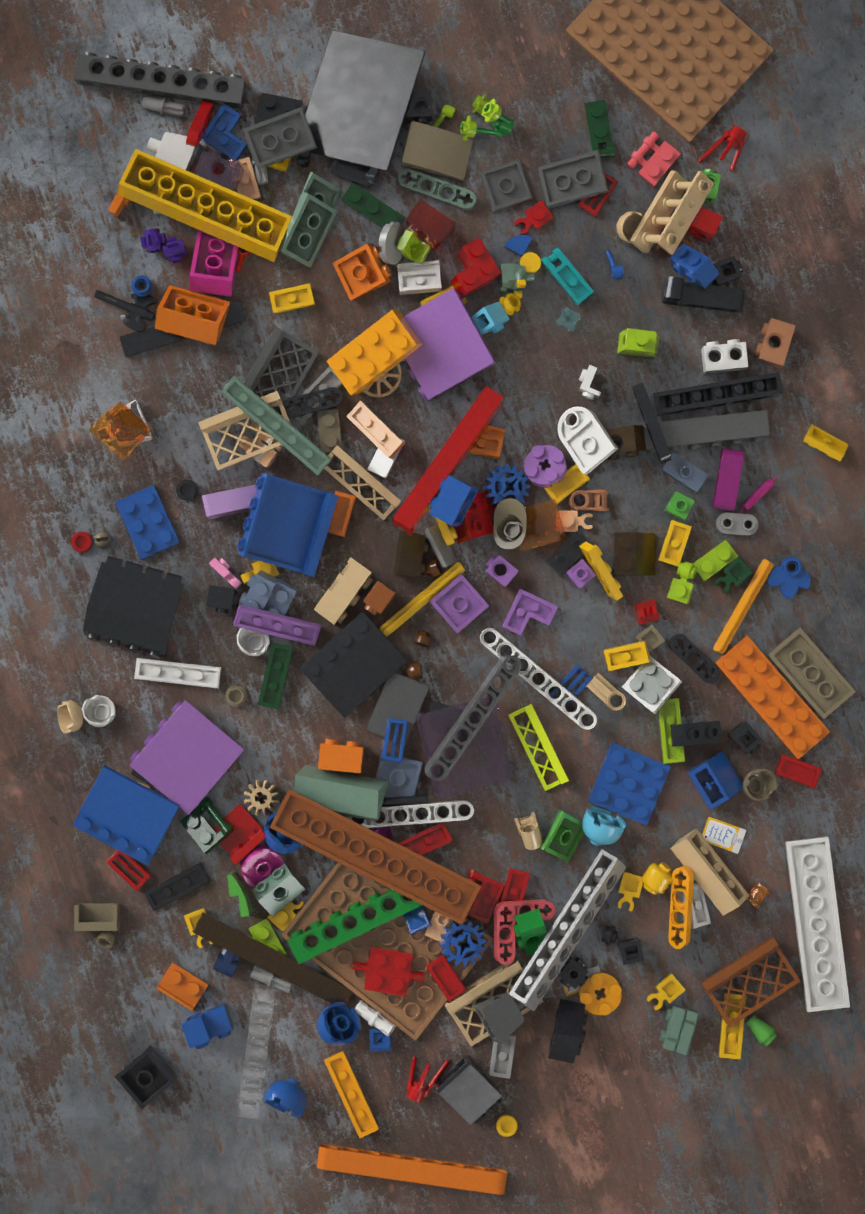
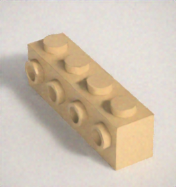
M697 828L681 837L670 848L684 866L692 869L695 881L723 916L738 908L750 896Z

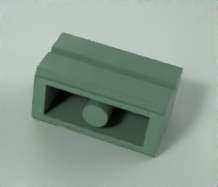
M673 1004L672 1009L668 1008L665 1016V1021H668L666 1030L662 1029L659 1042H662L661 1046L664 1049L688 1055L699 1017L698 1011Z

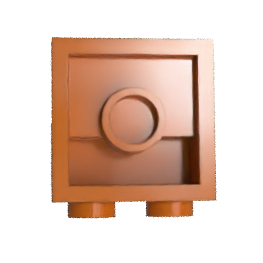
M367 243L333 262L350 301H354L368 292L375 291L391 282L389 278L392 275L391 270L386 264L383 265L379 254L381 250L377 245L374 246V244Z

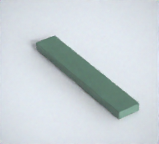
M235 375L220 391L315 474L319 475L332 460Z

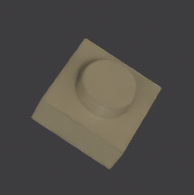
M653 624L635 637L638 642L646 640L649 653L665 641Z

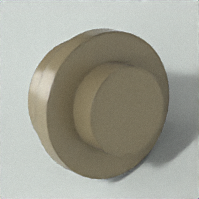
M231 686L226 691L225 698L229 705L238 707L244 704L247 694L241 686Z

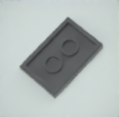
M303 107L243 129L258 170L317 148Z
M599 150L538 167L548 209L609 192Z
M394 673L385 682L366 730L385 737L388 718L409 721L406 745L429 686ZM391 723L389 739L393 740L395 723ZM402 724L399 725L397 742L400 744L404 726Z

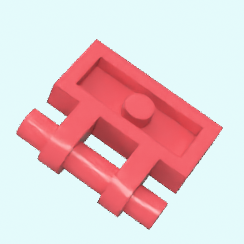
M653 132L642 141L643 145L637 152L634 151L632 153L631 159L627 163L631 169H634L637 164L640 165L642 169L637 175L653 188L681 155L680 152L666 141L659 147L655 143L660 137L656 132ZM650 149L654 154L646 161L643 157Z

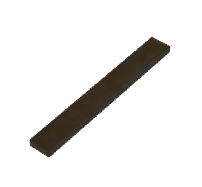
M203 912L192 930L193 933L332 1004L335 1002L347 1004L352 994V991L342 983L303 963L298 965L297 960Z

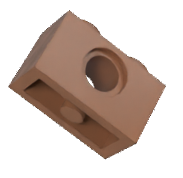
M773 318L768 323H764L761 335H764L763 341L758 343L755 350V355L758 356L756 362L781 369L784 366L796 325ZM770 338L778 340L779 346L777 348L769 345Z

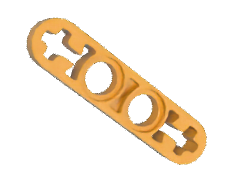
M681 866L672 873L668 939L670 945L675 949L687 946L690 943L694 873L688 866ZM683 872V875L686 876L685 880L680 876V873ZM679 891L683 892L686 896L684 903L678 899ZM678 912L684 915V923L678 922L676 918ZM677 935H679V937L683 939L682 942H680L679 939L676 938Z

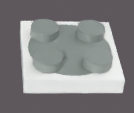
M650 656L651 661L641 664L622 688L653 714H656L682 681Z

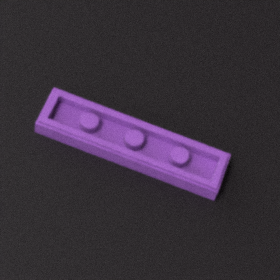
M240 604L233 623L235 627L313 646L316 645L321 625Z

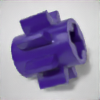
M158 228L145 230L144 237H140L141 246L143 249L147 248L148 253L163 251L162 245L167 244L165 234L160 233Z
M176 236L166 238L167 244L162 245L166 260L172 259L173 264L183 261L182 256L187 255L183 239L177 240Z

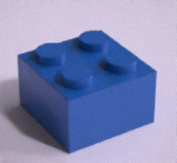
M449 475L448 478L442 480L439 486L441 492L438 497L433 498L429 506L431 509L429 514L451 526H460L479 488L458 477Z

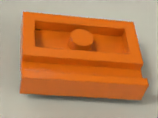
M488 425L469 453L499 460L506 429Z
M173 961L156 989L193 1011L209 983Z

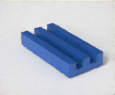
M577 664L560 682L563 686L576 671L580 672L566 688L570 691L584 676L586 680L573 693L574 696H577L593 679ZM556 686V688L549 695L553 698H557L555 694L560 690V688ZM573 700L567 701V702L565 703V708H566Z
M393 718L387 719L381 760L402 764L409 721ZM391 723H395L391 754L389 757L386 756V752L389 740ZM402 724L404 726L399 757L395 758L399 725Z

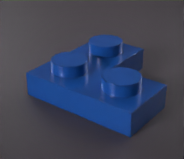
M223 104L201 138L202 141L232 161H237L247 147L245 142L231 133L242 118L241 114Z

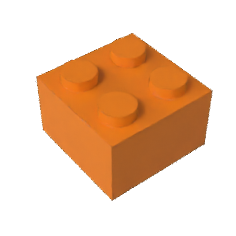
M326 739L325 743H320L318 769L361 773L364 746H360V742L347 741V745L339 744V740Z

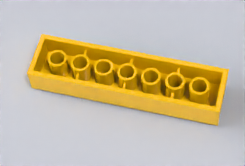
M135 149L118 186L119 196L272 262H275L292 216L138 149Z

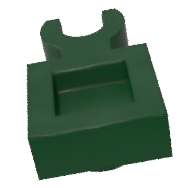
M738 557L723 570L727 576L716 579L714 584L717 585L720 581L725 582L726 588L721 592L726 593L730 589L732 582L738 586L753 571Z

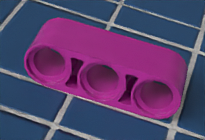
M722 448L712 508L734 512L744 451Z

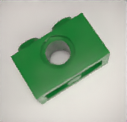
M540 909L515 916L517 924L513 925L520 950L525 948L527 956L535 954L547 935Z

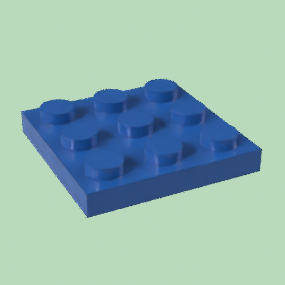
M611 742L588 802L648 825L671 766Z

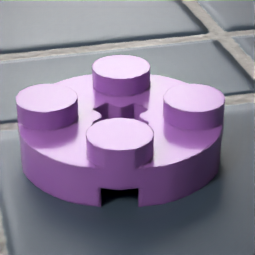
M537 445L527 455L524 469L527 477L534 485L547 488L557 481L559 483L564 478L567 471V463L563 453L558 448L551 445ZM548 462L551 467L543 471L541 464Z

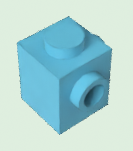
M500 301L483 307L471 316L481 335L491 331L493 334L499 332L504 328L503 324L510 320Z

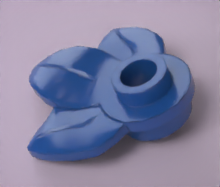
M796 557L784 559L781 566L772 569L768 577V585H779L780 591L786 599L793 597L799 587L809 589L811 583L809 573L802 569V563ZM790 563L795 566L794 571L788 570L787 567Z

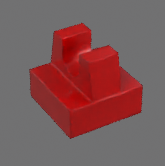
M655 599L634 604L639 625L660 620Z

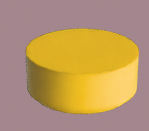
M528 252L521 257L520 265L526 267V273L533 272L535 274L540 269L541 260L537 254Z
M504 1114L497 1119L496 1129L500 1135L510 1137L517 1131V1121L512 1115Z

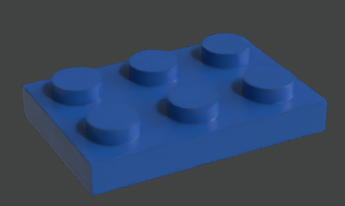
M155 485L115 502L141 560L180 543Z

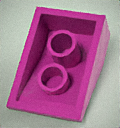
M198 230L190 271L189 291L231 297L238 247Z

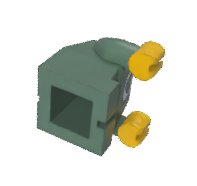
M514 263L500 264L499 270L501 275L498 277L500 292H506V290L511 289L513 294L521 299L522 291L519 289L526 287V281H534V273H526L525 266Z

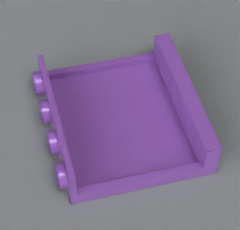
M450 289L404 316L423 343L420 348L405 358L403 362L407 361L409 364L408 372L412 379H417L420 384L418 390L424 399L427 398L432 401L434 397L483 369L497 364L456 289Z
M185 699L183 702L179 700L171 709L174 713L169 719L165 716L157 727L160 728L155 735L151 733L143 743L146 746L141 751L137 749L130 757L132 761L130 767L166 797L179 804V807L189 815L244 751V748Z

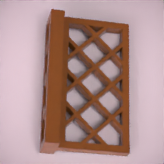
M770 937L700 982V985L730 1028L799 983L800 979L778 947L776 940ZM775 951L780 958L778 967L767 965L768 956ZM753 965L763 966L761 978L749 976L750 968ZM766 967L778 969L775 982L764 980ZM781 970L789 972L794 980L788 984L778 983ZM736 976L745 978L743 990L731 988L733 978ZM748 978L760 981L758 993L746 991ZM763 982L775 984L771 995H761ZM778 985L783 986L782 988L777 990ZM719 987L727 989L725 1002L716 1000L712 992ZM730 990L742 992L740 1005L728 1003ZM745 993L757 996L755 1005L751 1008L743 1006ZM727 1005L739 1007L737 1017L731 1021L726 1015Z

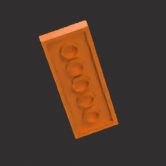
M748 635L714 662L796 759H800L830 733L827 727Z

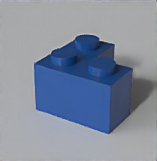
M226 1003L187 1017L181 1023L189 1048L196 1047V1050L208 1046L213 1037L218 1036L221 1039L231 1034L230 1031L234 1028Z

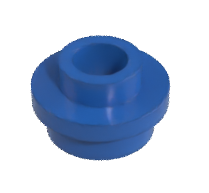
M140 275L133 279L131 288L137 296L145 297L151 293L153 284L147 276ZM141 283L146 284L144 290L139 289Z

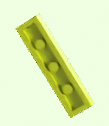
M532 704L509 714L508 716L544 790L547 791L559 784L568 782L569 780ZM526 712L529 718L526 728L519 726L514 717ZM530 723L534 730L528 729ZM519 728L525 730L524 735H522ZM527 731L537 735L538 740L535 747L526 743ZM539 742L541 743L543 749L538 748ZM529 747L534 749L533 755ZM537 750L546 753L547 760L545 766L535 762L534 757ZM548 762H550L552 768L547 767ZM538 766L544 768L542 774ZM546 769L555 772L558 780L547 785L543 778Z

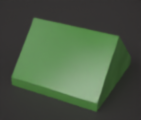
M559 809L540 848L569 862L584 835L582 821Z

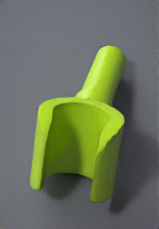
M445 105L439 118L432 126L438 128L445 116L452 119L456 109L450 105Z

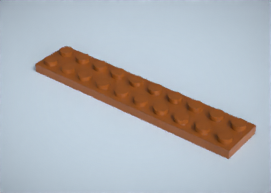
M291 789L288 790L270 826L271 829L461 925L481 888V885Z

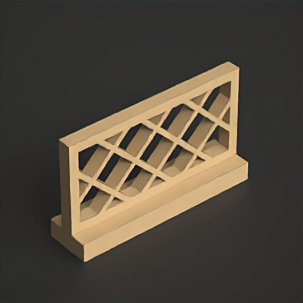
M278 391L260 397L273 409L280 407L281 416L290 423ZM239 407L198 422L217 471L283 445L279 442L272 444L276 439L270 434L263 432L261 426L259 430L249 426L251 418ZM237 423L244 426L239 437L228 433L231 425ZM246 428L257 432L253 443L242 439ZM218 431L224 435L220 444L217 445L211 442L208 434ZM260 434L271 438L268 446L264 448L256 445ZM227 436L238 440L233 451L222 447ZM240 442L251 446L249 453L244 456L236 453ZM213 446H215V447L218 448L217 451H216V453H215V450H214ZM220 450L231 453L229 461L220 465L217 458Z
M516 956L511 964H502L466 987L467 991L449 1002L447 1000L444 1003L470 1046L489 1036L487 1030L484 1031L483 1023L471 1021L473 1011H476L473 1007L476 1000L480 997L487 999L494 997V989L498 986L506 987L505 993L509 994L510 988L512 989L514 986L511 985L512 978L519 973L522 974L524 971ZM524 1007L520 1012L523 1015L531 1009ZM462 1008L470 1010L468 1021L459 1019L456 1012ZM470 1025L481 1027L480 1034L471 1039L468 1034Z

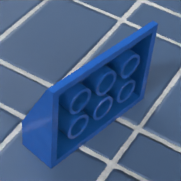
M104 765L84 801L73 826L148 866L157 854L180 805Z

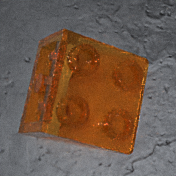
M555 499L525 507L527 532L524 541L520 545L521 551H528L566 540Z

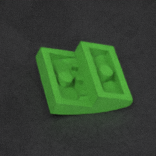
M236 871L230 872L227 875L230 897H239L241 917L250 916L253 913L247 888Z

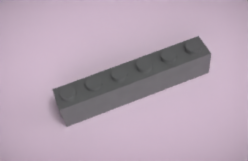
M767 410L658 422L669 452L681 451L680 447L689 446V450L702 448L701 445L710 444V447L723 446L722 442H731V445L743 444V440L752 439V443L765 441L764 438L770 435ZM640 424L644 426L647 454H656L646 425Z

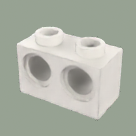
M740 339L728 340L727 344H719V341L707 342L706 346H703L701 349L704 374L741 371L748 368L746 342H740ZM731 350H736L740 353L739 360H734L730 357ZM709 353H717L719 361L712 362L709 359Z

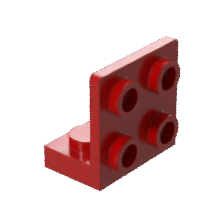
M489 491L477 493L461 525L454 526L458 536L456 538L458 544L477 537L493 534L494 512L497 503L490 504L492 498H486Z
M242 804L235 807L224 818L227 823L234 827V831L220 843L223 849L231 856L230 860L235 865L265 838L262 826ZM217 824L214 830L219 833L221 828Z

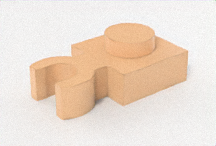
M556 511V532H578V526L586 530L592 529L593 525H586L584 519L592 518L593 514L586 513L578 517V511Z

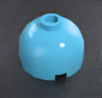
M591 806L590 809H586L582 820V828L592 844L596 846L615 843L621 837L626 827V822L619 815L616 818L609 815L612 811Z

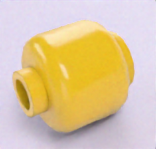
M663 862L660 864L652 863L642 876L643 887L654 895H657V893L663 894L672 883V874L670 872L672 869Z

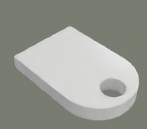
M572 407L560 417L558 422L559 438L583 474L587 475L618 450L597 416L591 410L584 407ZM575 414L577 417V421L573 426H571L569 423V418L571 415Z

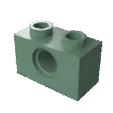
M284 863L280 868L275 869L264 881L258 883L252 892L257 901L273 916L303 892L305 888L300 879Z

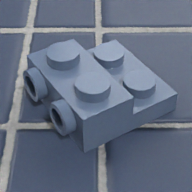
M260 570L256 575H251L247 583L250 589L248 593L244 592L242 594L239 604L286 615L298 589Z

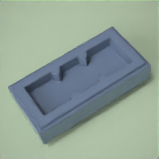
M673 452L671 454L672 460L665 463L662 471L697 493L709 474Z

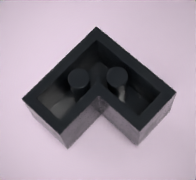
M560 999L556 1011L554 1031L550 1041L549 1059L574 1063L576 1055L580 1056L586 1030H582V1028L586 1026L588 1013H584L585 1004Z

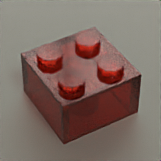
M420 199L406 219V228L413 232L417 238L420 237L426 241L425 244L430 246L431 250L435 251L438 249L442 251L455 232V222Z

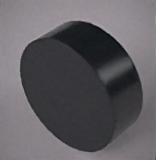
M185 479L178 483L176 493L180 499L190 501L197 496L198 487L194 481Z

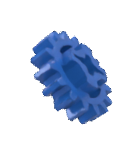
M505 464L503 468L497 466L495 467L496 471L492 470L489 472L491 478H485V481L489 484L484 487V490H489L485 497L492 498L491 505L495 503L498 505L505 497L516 499L522 504L525 503L523 497L529 496L525 489L530 488V485L525 484V481L529 478L521 476L524 472L523 470L517 472L516 465L510 468L509 464ZM501 474H510L511 477L506 478L504 475L502 476ZM509 483V486L507 488L509 491L504 492L505 488L507 487L506 484Z
M470 919L462 925L451 921V928L444 927L447 933L440 935L444 940L440 942V947L445 948L442 950L443 955L449 954L447 957L449 962L455 959V965L458 966L460 961H462L464 966H467V961L470 960L474 964L475 957L482 958L479 952L486 950L482 944L486 943L487 940L481 937L484 931L483 929L478 930L479 925L477 923L472 926ZM471 931L476 935L477 941L470 938ZM464 939H466L467 943H463V945L460 946L459 941H463ZM449 943L456 947L455 953L450 950Z

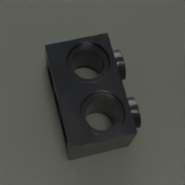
M431 91L413 92L403 126L411 121L428 124V121H432ZM424 105L427 107V110L419 113L416 111V107Z
M576 531L546 563L561 577L583 555L579 546L587 541Z
M720 721L670 725L672 746L722 742Z

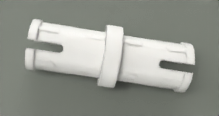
M363 1000L355 1007L358 1015L368 1021L371 1027H376L387 1037L395 1029V1024L388 1021L381 1015V1012L375 1011Z

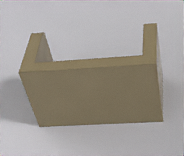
M77 903L74 905V931H117L120 929V903Z

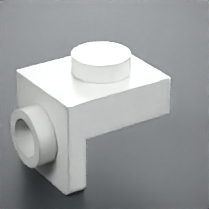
M589 365L588 369H583L579 381H582L579 391L582 392L583 397L594 400V397L599 398L601 392L590 388L597 368Z

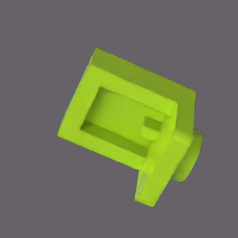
M405 230L403 236L398 240L397 249L404 258L423 264L431 246L420 241L413 232Z

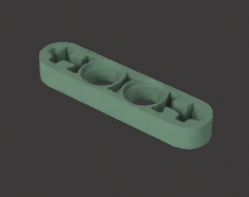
M403 169L398 175L399 185L405 190L465 211L473 209L476 204L475 194L468 189L412 169ZM410 174L411 179L417 181V177H419L418 188H414L415 183L411 181L405 184L402 177ZM424 181H430L433 184V189L426 192L422 190L421 184ZM444 188H450L453 191V195L451 198L445 199L441 196V191ZM456 191L460 192L459 197L466 198L468 195L473 202L464 205L463 200L457 198V202H453L456 198Z

